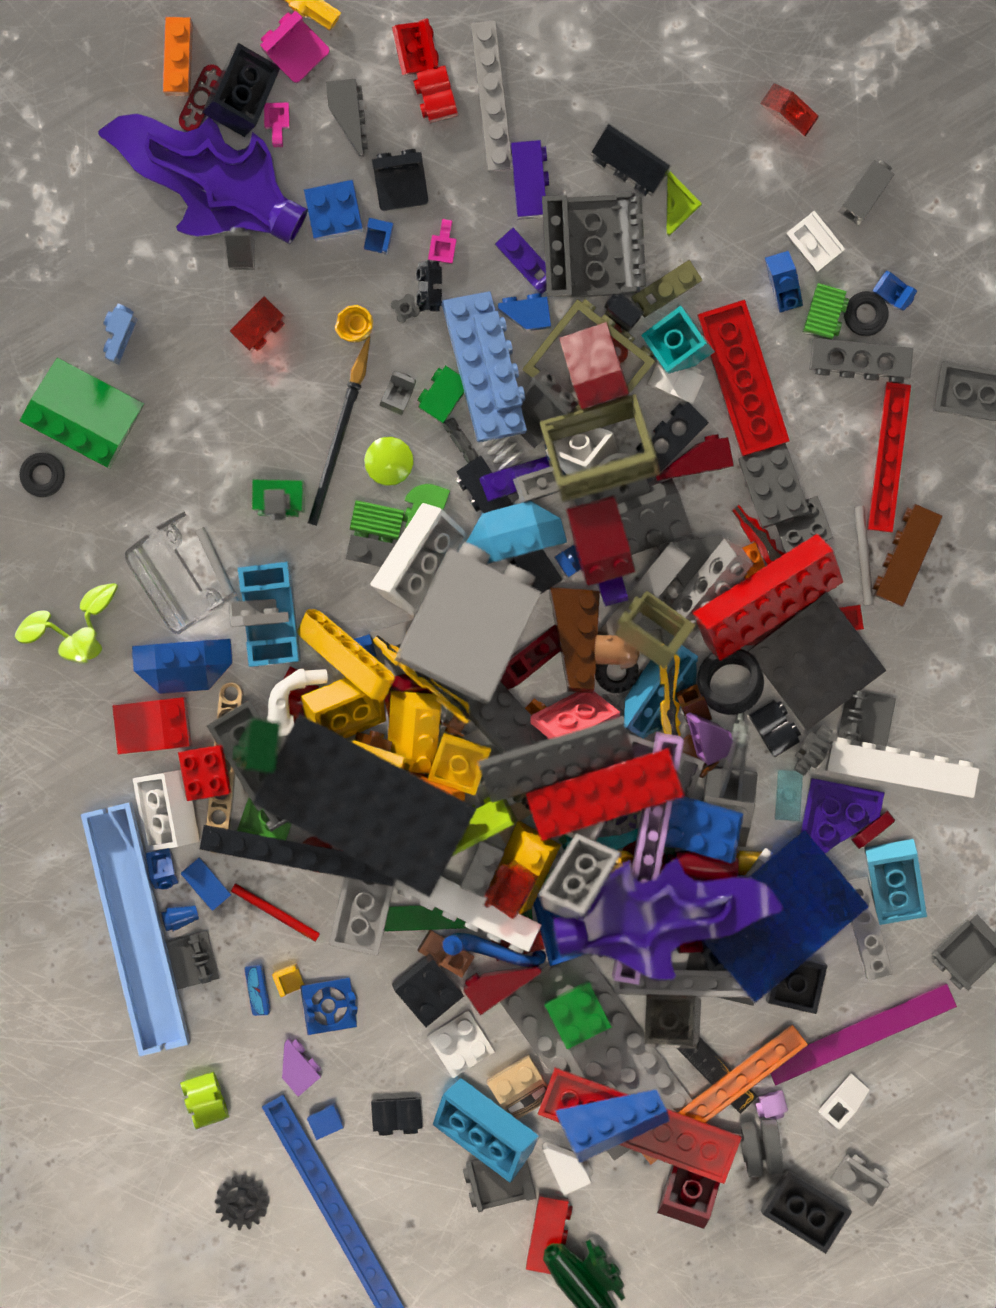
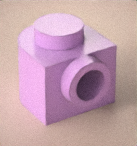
M782 1090L759 1095V1103L755 1104L759 1118L770 1117V1119H780L788 1111Z

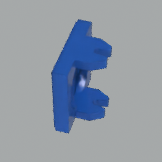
M350 978L300 986L307 1035L357 1027L355 1014H357L358 1009L355 1005L356 997L351 989ZM330 988L339 990L346 999L336 1001L335 998L331 997ZM322 989L323 998L318 1004L313 1005V996ZM326 999H331L335 1004V1008L331 1013L322 1011L321 1004ZM347 1007L344 1017L338 1023H335L334 1014L338 1008ZM320 1012L325 1015L327 1025L319 1023L315 1019L314 1013Z

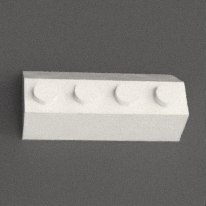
M422 503L370 586L383 598L415 617L446 552L451 548L459 552L463 542L467 541L469 535L442 509Z

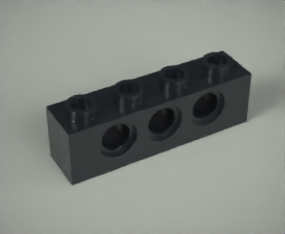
M689 402L684 406L679 403L670 412L673 417L667 423L662 420L653 430L655 435L650 441L659 473L709 423ZM681 422L684 424L686 431L683 435L678 436L672 432V425L674 423ZM657 440L666 441L668 444L667 452L658 453L654 448L655 442ZM641 442L635 448L638 451L636 455L645 453ZM657 475L646 478L648 484H649Z

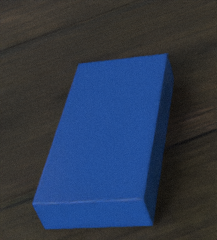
M200 857L180 873L212 911L232 895Z

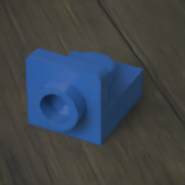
M575 545L570 546L554 557L568 578L581 570Z
M170 848L145 853L150 881L155 889H169L179 883L175 874Z

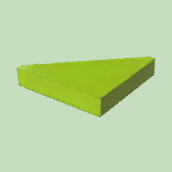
M671 171L667 174L666 234L668 236L678 229L702 205Z

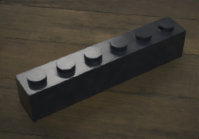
M481 455L456 471L459 477L455 480L462 491L468 489L472 496L469 501L476 512L481 510L483 513L514 505L508 496L488 502L479 479L484 475L491 474L492 471ZM543 549L513 557V560L510 561L511 565L535 577L531 588L541 592V594L563 580Z

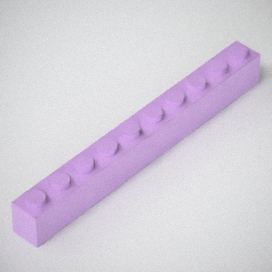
M656 732L653 752L666 748L670 749L677 773L683 739L681 736ZM672 800L642 809L631 867L634 878L641 883L654 880L659 875ZM614 960L612 971L614 981L639 985L641 973L622 962Z

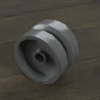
M776 1119L762 1121V1136L760 1137L754 1122L741 1123L742 1155L744 1163L746 1162L749 1178L762 1176V1160H766L767 1170L771 1175L784 1173Z

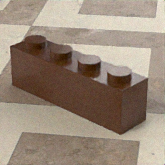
M914 504L912 508L907 507L902 521L905 522L902 531L897 530L892 544L895 545L892 554L887 553L883 561L884 573L882 577L878 575L872 589L876 590L874 596L896 606L904 607L941 522L942 515L917 504Z

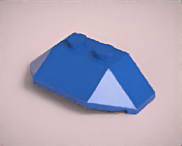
M231 639L132 646L134 672L159 694L210 690L233 664Z

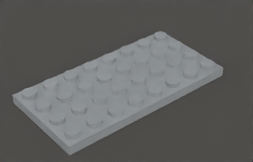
M588 954L555 966H550L548 963L541 968L542 973L500 1002L551 1074L554 1068L557 1067L629 1095L656 1089L665 1107L675 1112L680 1111L692 1101L622 1001L614 994V990ZM589 980L612 1028L566 1049L544 1002ZM617 1145L607 1150V1152L615 1161L630 1149Z

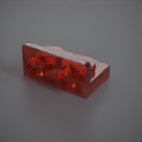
M263 296L230 332L250 352L254 349L258 352L268 342L265 338L271 332L276 334L285 325L283 320L286 317Z
M515 860L506 865L503 864L496 873L498 879L486 891L484 897L487 899L483 904L486 908L495 907L511 919L517 917L539 877Z

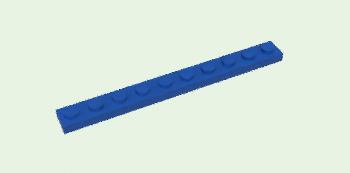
M282 1094L263 1105L262 1109L375 1308H405L285 1095Z

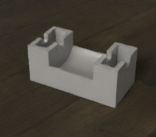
M344 877L329 945L378 956L394 887Z

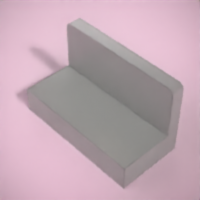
M552 466L513 479L519 495V499L513 502L514 505L534 501L559 492Z

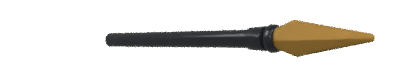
M370 336L366 339L351 369L350 381L347 383L349 388L346 389L345 401L308 524L317 526L353 405L358 397V390L362 387L360 384L366 375Z

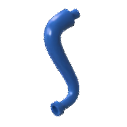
M454 933L443 941V949L449 955H457L461 951H470L523 967H535L546 961V953L543 950L537 949L531 956H527L467 933Z

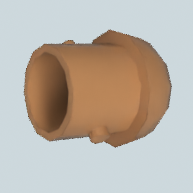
M597 635L595 643L596 664L620 665V669H627L637 663L639 651L618 636Z

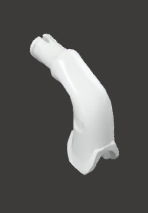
M301 668L275 685L269 698L267 720L281 722L279 736L288 735L294 725L293 716L289 713L288 697L290 691L305 688L306 685L327 684L326 669L304 671Z

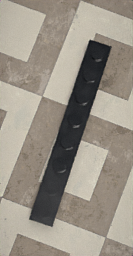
M203 826L199 850L393 887L396 883V879L341 850L215 826Z

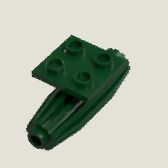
M590 1239L586 1241L589 1254L584 1262L561 1243L550 1244L545 1249L543 1255L544 1263L555 1283L576 1308H616L608 1291H614L621 1301L625 1299L622 1289L625 1285L619 1277L621 1272L614 1262L609 1263L607 1261V1255L600 1245L595 1246Z

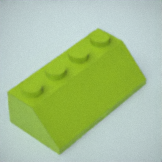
M490 796L483 799L485 804L477 808L452 856L504 830L517 821L507 799L493 803Z

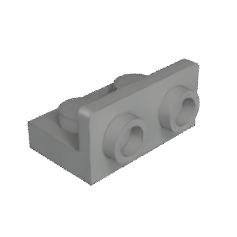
M275 599L229 603L231 627L289 622L288 612L279 613Z
M846 1154L832 1175L831 1180L873 1207L884 1189L890 1185L886 1180L888 1176L877 1168L872 1171L866 1167L867 1161L860 1156L854 1154L851 1157Z

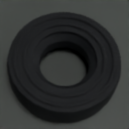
M863 291L853 295L849 299L844 313V320L848 328L860 336L877 334L885 327L889 317V310L885 300L870 291ZM863 304L871 305L876 311L875 319L870 323L859 321L857 318L859 306Z
M35 453L23 462L19 477L23 488L28 493L36 497H48L55 494L61 488L65 473L61 462L55 456L48 453ZM40 465L47 466L52 473L50 481L44 485L37 484L32 476L34 469Z

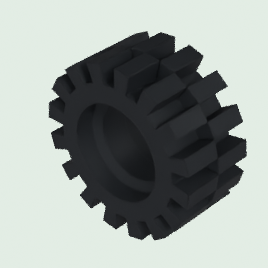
M637 663L627 668L625 677L619 681H614L608 677L607 664H596L595 679L601 688L611 693L628 691L635 685L639 676V666Z

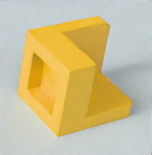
M297 963L272 974L281 998L299 990L301 985H305Z

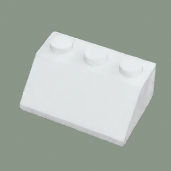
M181 770L133 778L146 851L200 842L194 804L186 799Z

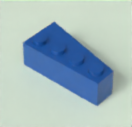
M656 1089L555 1111L579 1163L669 1122L667 1109Z

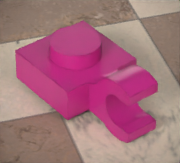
M289 102L265 103L264 128L265 130L272 129L273 148L283 147L282 129H290Z
M442 219L440 236L432 235L428 260L453 264L457 239L450 238L452 220Z

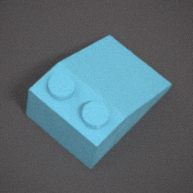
M914 839L865 847L873 900L879 924L883 925L927 917L918 853Z

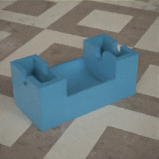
M282 562L238 567L242 601L275 599L279 613L288 612L289 622L245 626L249 667L301 661L290 563Z

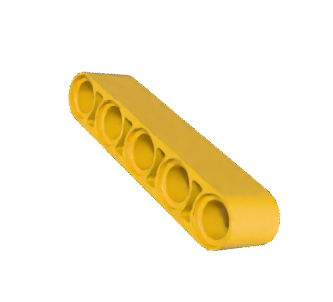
M307 609L298 627L297 634L365 694L375 700H384L395 678L394 674L322 612L316 609Z

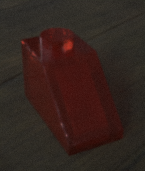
M775 83L760 103L774 117L805 137L819 118L793 91Z

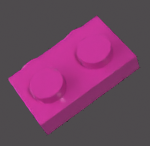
M295 10L292 14L286 13L278 22L280 26L274 32L269 30L261 38L262 43L260 47L294 83H299L329 54L330 50Z

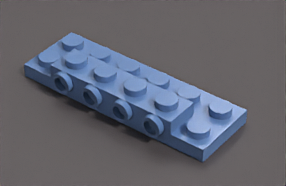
M491 292L443 300L441 304L477 443L526 433L527 429L521 410L522 401H525L523 387L517 386L516 378L519 377L517 364L511 363L510 355L513 354L511 341L505 340L506 321L504 317H499L498 311H495Z

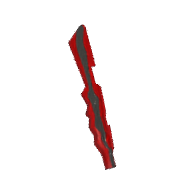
M740 505L732 510L749 541L756 543L760 555L767 565L785 554L777 549L775 539L770 538L768 530L760 527L757 519L749 517Z

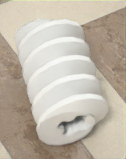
M511 436L484 441L482 444L483 447L491 446L487 453L489 456L497 455L493 460L494 464L502 463L498 471L516 466L526 459H519L523 452L522 450H513L518 443L517 441L508 442Z

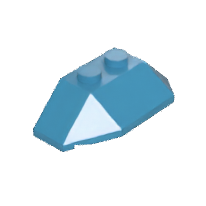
M527 501L483 513L466 543L474 545L490 554L487 564L564 544L567 543L561 518L532 501Z
M683 645L676 652L680 657L676 692L696 685V663L698 662V656ZM674 657L667 665L666 670L670 700L667 716L670 723L673 720L675 706L672 702V680L675 673ZM652 660L649 661L635 685H633L625 697V727L643 739L663 729L660 703L664 700V684H660V666Z

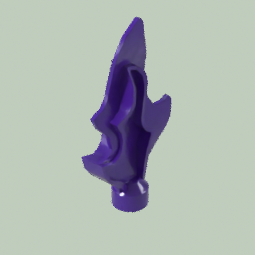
M122 115L98 131V135L114 146L137 173L181 195L188 207L183 220L176 226L178 232L185 235L203 237L229 232L230 228L241 227L246 228V230L269 233L291 244L305 221L308 209L292 200H288L282 195L277 183L273 157L264 140L253 132L250 144L246 148L237 151L224 142L218 125L210 117L198 129L183 132L144 115Z
M678 859L667 864L656 879L641 883L634 878L629 860L616 865L611 870L583 917H554V926L561 957L581 953L607 956L626 964L650 978L670 980L676 976L672 967L671 952L679 945L694 940L719 938L734 934L762 917L782 911V905L767 885L752 878L735 877L707 882L694 881L684 873Z

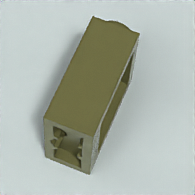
M646 591L641 599L636 596L628 607L631 612L625 611L618 620L617 624L620 625V628L615 635L665 669L687 639L695 624ZM639 612L675 636L668 647L632 623Z

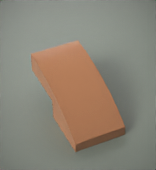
M429 930L417 949L418 952L425 956L431 953L442 967L462 978L475 956L467 951H461L457 955L447 954L443 949L445 937L433 930Z

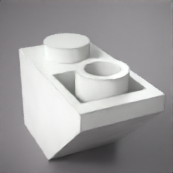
M850 1074L818 1111L840 1130L857 1111L870 1089L853 1074Z

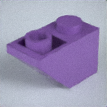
M289 1037L284 1043L282 1079L299 1097L321 1078L322 1074L319 1071L322 1068L313 1058L309 1060L304 1055L305 1048L297 1039L292 1041Z

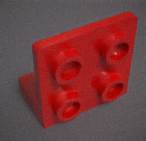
M222 745L178 752L187 801L231 793Z

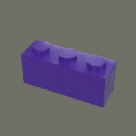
M541 140L511 143L517 220L543 218L542 196H546L545 186H549L548 171H543V161H547L546 146L541 147Z

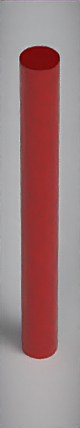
M234 884L230 892L316 942L320 935L319 932L240 885Z

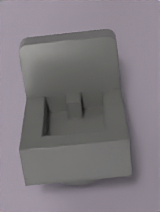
M394 371L379 406L403 415L413 393L416 380L406 373Z

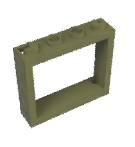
M577 299L522 370L532 378L541 371L535 365L579 310L597 325L607 322L611 336L645 362L627 384L630 393L656 360L652 358L654 356L653 352L643 345L639 348L633 343L635 338L626 330L620 333L613 326L616 323L605 314L601 318L594 312L596 307L586 299L583 302ZM629 393V394H626V395H623V396H620V397H617L616 399H620V398H623V397H627V396L630 395V393ZM580 404L573 411L582 410Z
M636 394L540 422L562 502L660 474ZM628 419H635L645 453L563 477L553 441Z

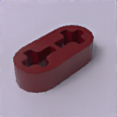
M888 810L885 811L879 818L858 832L851 839L858 849H861L893 824L895 819Z

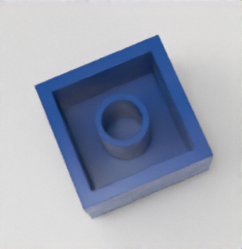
M353 180L304 190L315 242L363 232Z

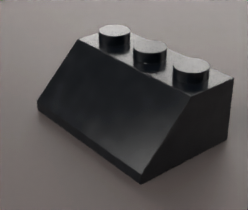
M610 124L607 125L591 152V156L594 157L592 161L603 169L606 166L614 171L613 175L624 183L628 180L635 185L633 189L645 197L647 194L650 196L654 195L671 165Z

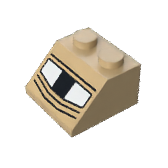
M529 1054L487 1080V1084L499 1104L517 1120L541 1105L548 1086Z

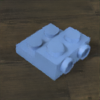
M117 304L113 312L108 311L103 323L106 326L105 331L113 336L112 339L108 338L103 349V352L106 353L105 358L118 365L138 320L133 315L134 311L121 304Z

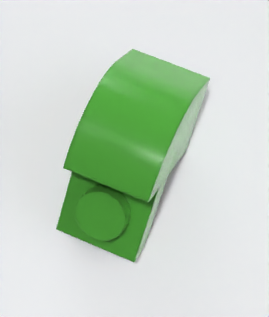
M422 484L413 488L404 500L413 504L412 509L409 507L406 509L403 521L406 522L405 528H407L422 503L444 511L450 490L433 484Z

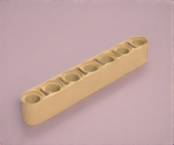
M227 683L220 689L217 719L223 716L225 712L231 711L243 704L244 694L239 684ZM230 686L235 687L238 691V697L234 701L228 700L225 696V691ZM232 768L228 773L231 793L225 799H219L217 796L209 797L206 825L230 829L236 775ZM216 810H221L225 813L226 819L224 823L218 824L213 820V813Z

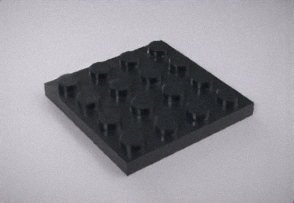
M827 592L747 651L756 658L764 675L807 731L845 703L852 695H855L856 690H862L887 671Z

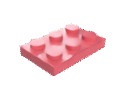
M595 691L593 693L575 692L531 715L530 723L551 739L619 718L620 711Z

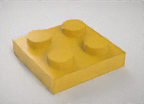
M443 733L428 780L475 796L482 777L478 761L487 759L491 748Z

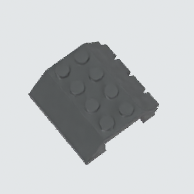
M617 192L616 195L567 197V195L542 196L547 296L590 297L619 295L620 293L624 295L640 292V287L646 286L645 269H639V265L645 264L644 244H638V240L644 239L643 219L636 218V215L643 214L641 196L635 197V193Z

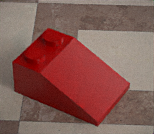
M186 697L112 705L118 754L192 746Z

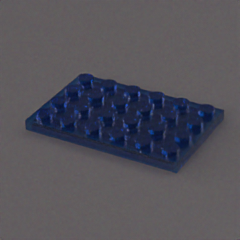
M805 830L748 877L767 885L782 905V911L762 917L734 934L719 938L701 939L754 1003L760 1000L869 907Z

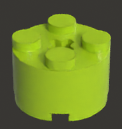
M215 1072L206 1073L180 1082L184 1096H188L187 1099H184L189 1114L194 1113L191 1117L196 1130L229 1118L227 1105L222 1096L221 1087Z

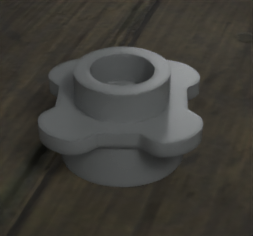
M406 294L403 299L393 300L391 303V308L396 311L397 321L400 323L406 322L411 317H417L420 313L419 308L415 307L414 297L411 294ZM404 306L408 307L406 311L403 310Z

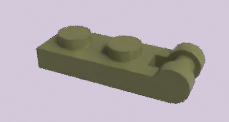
M688 260L640 292L634 294L631 298L634 303L639 304L644 311L643 317L646 318L703 280L691 261ZM650 294H652L656 300V302L651 305L646 298Z

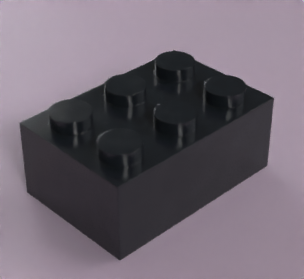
M786 1168L763 1205L761 1212L762 1215L826 1254L850 1217L852 1210L847 1205Z

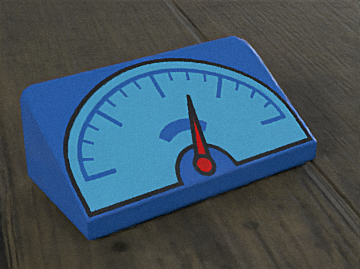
M263 965L246 966L244 971L252 1014L254 1016L269 1015L271 1008Z

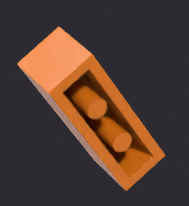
M165 17L163 92L166 96L189 97L191 93L193 22L188 17Z

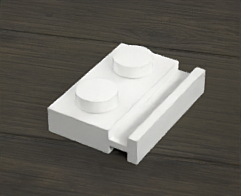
M815 211L786 233L787 237L816 272L845 250Z

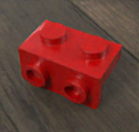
M428 18L422 19L419 22L399 24L392 27L402 76L438 67L439 55L434 47V32Z

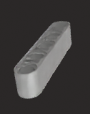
M671 542L628 594L629 601L622 602L600 628L598 635L617 636L615 634L620 628L617 622L625 611L631 612L628 607L637 596L641 599L644 593L648 591L658 598L691 557ZM639 612L632 623L636 625L643 617V614Z

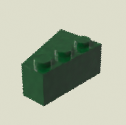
M251 718L239 740L238 746L233 748L232 761H236L235 766L274 773L281 722Z

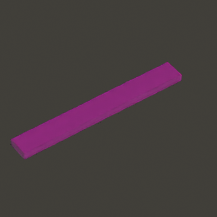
M948 984L941 985L808 1043L805 1048L770 1074L775 1086L956 1008L957 1005Z

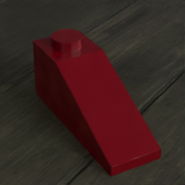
M719 434L705 436L704 442L695 444L657 475V481L733 467L729 438H719Z
M555 625L511 655L500 677V682L508 690L518 686L560 652Z

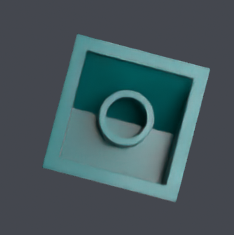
M679 306L641 334L667 374L695 367L715 352L682 306Z

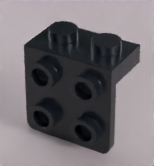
M407 149L401 151V155L392 156L391 153L377 154L376 159H372L379 207L382 211L424 206L428 203L421 152H416V149Z

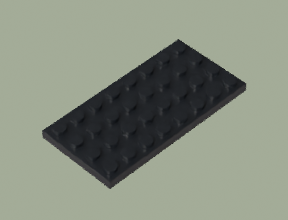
M301 714L296 719L276 757L274 773L268 772L252 802L256 806L429 898L477 810L474 806Z

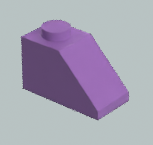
M693 713L686 714L697 757L707 765L727 757L733 743L730 731L725 730L713 721Z

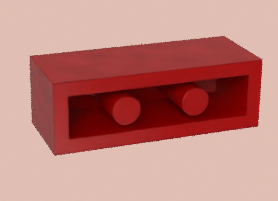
M539 1193L526 1270L551 1274L543 1261L545 1249L550 1244L561 1243L566 1245L568 1230L564 1229L565 1220L571 1219L573 1207L568 1205V1198Z

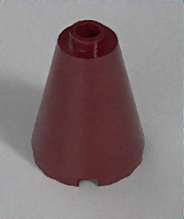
M689 850L675 852L673 857H669L668 864L678 859L684 873L694 881L707 882L737 878L738 858H735L734 862L729 863Z

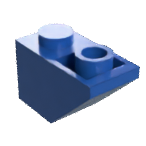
M789 251L766 257L768 277L779 312L803 306L796 267Z
M541 293L527 295L526 300L517 301V297L503 298V303H498V310L526 332L551 328L547 297H542Z

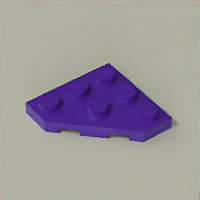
M811 778L797 851L822 856L839 843L857 833L860 829L880 817L885 792Z

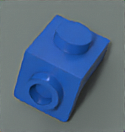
M885 271L872 290L889 305L902 311L912 304L917 293L915 288L906 285L889 271Z

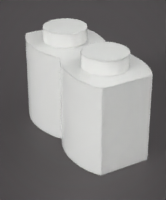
M657 360L647 386L685 403L689 402L692 405L705 377L700 375L701 370L696 367L667 374Z

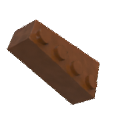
M550 587L549 596L553 609L567 691L593 693L595 686V643L598 635L600 591Z

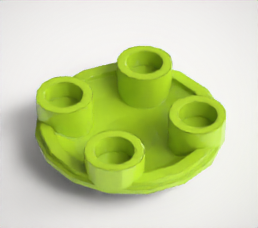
M382 437L374 441L367 449L364 458L365 469L369 476L375 482L385 486L398 485L404 481L411 473L414 464L413 454L409 446L401 439L395 437Z

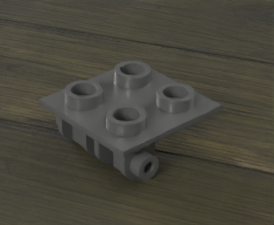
M818 496L806 499L809 514L776 524L784 552H789L816 534L825 542L833 539Z
M856 690L855 695H852L844 703L838 737L887 746L896 698Z
M207 931L166 941L177 990L220 979Z

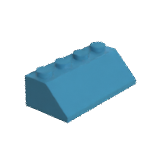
M462 1078L443 1094L432 1124L508 1182L515 1178L529 1158L539 1137L532 1129L526 1127L514 1118L513 1115L503 1110Z

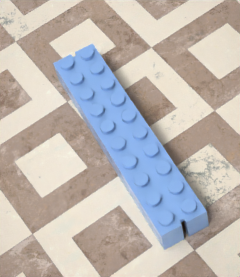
M128 802L108 807V813L106 808L83 813L81 818L140 1057L162 1051L164 1043H166L165 1049L169 1050L188 1045L190 1039L153 886L149 877L133 804Z

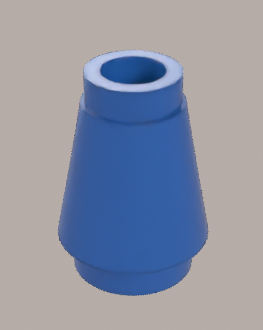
M195 905L166 908V911L161 912L166 931L172 930L174 932L199 920Z

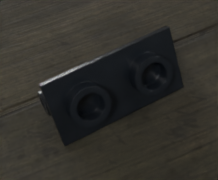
M430 260L419 262L416 269V279L419 285L416 303L419 306L420 312L428 310L430 312H439L440 307H442V289H433V284H442V267L439 266L438 261L430 262Z

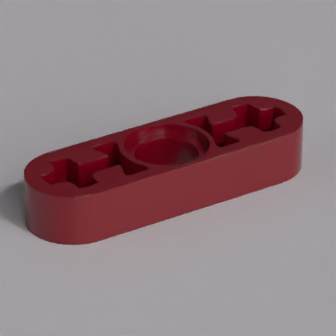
M210 64L202 69L179 115V124L186 132L198 129L206 117L205 114L202 113L200 115L196 112L194 120L197 123L186 127L187 123L184 118L190 117L193 113V110L189 109L190 105L197 110L203 111L205 105H197L194 102V97L198 92H205L209 97L211 92L205 87H200V84L203 83L206 86L208 82L206 74L207 72L212 73L213 70L216 71V76L219 78L222 70L217 65ZM212 80L209 87L213 89L217 81Z

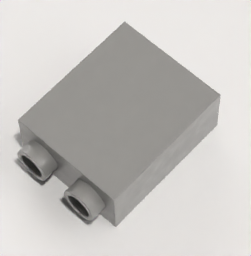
M463 542L459 552L452 548L446 552L394 660L484 704L489 702L541 592L531 588L535 577L530 573L513 565H508L505 573L502 574L486 566L490 554L474 545Z

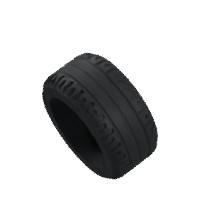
M740 648L721 661L713 653L709 654L699 667L697 685L701 695L704 696L707 705L711 709L725 715H737L738 713L746 712V710H749L758 702L764 689V677L756 658ZM730 664H737L747 668L751 673V682L742 694L732 698H724L712 692L710 682L718 669Z

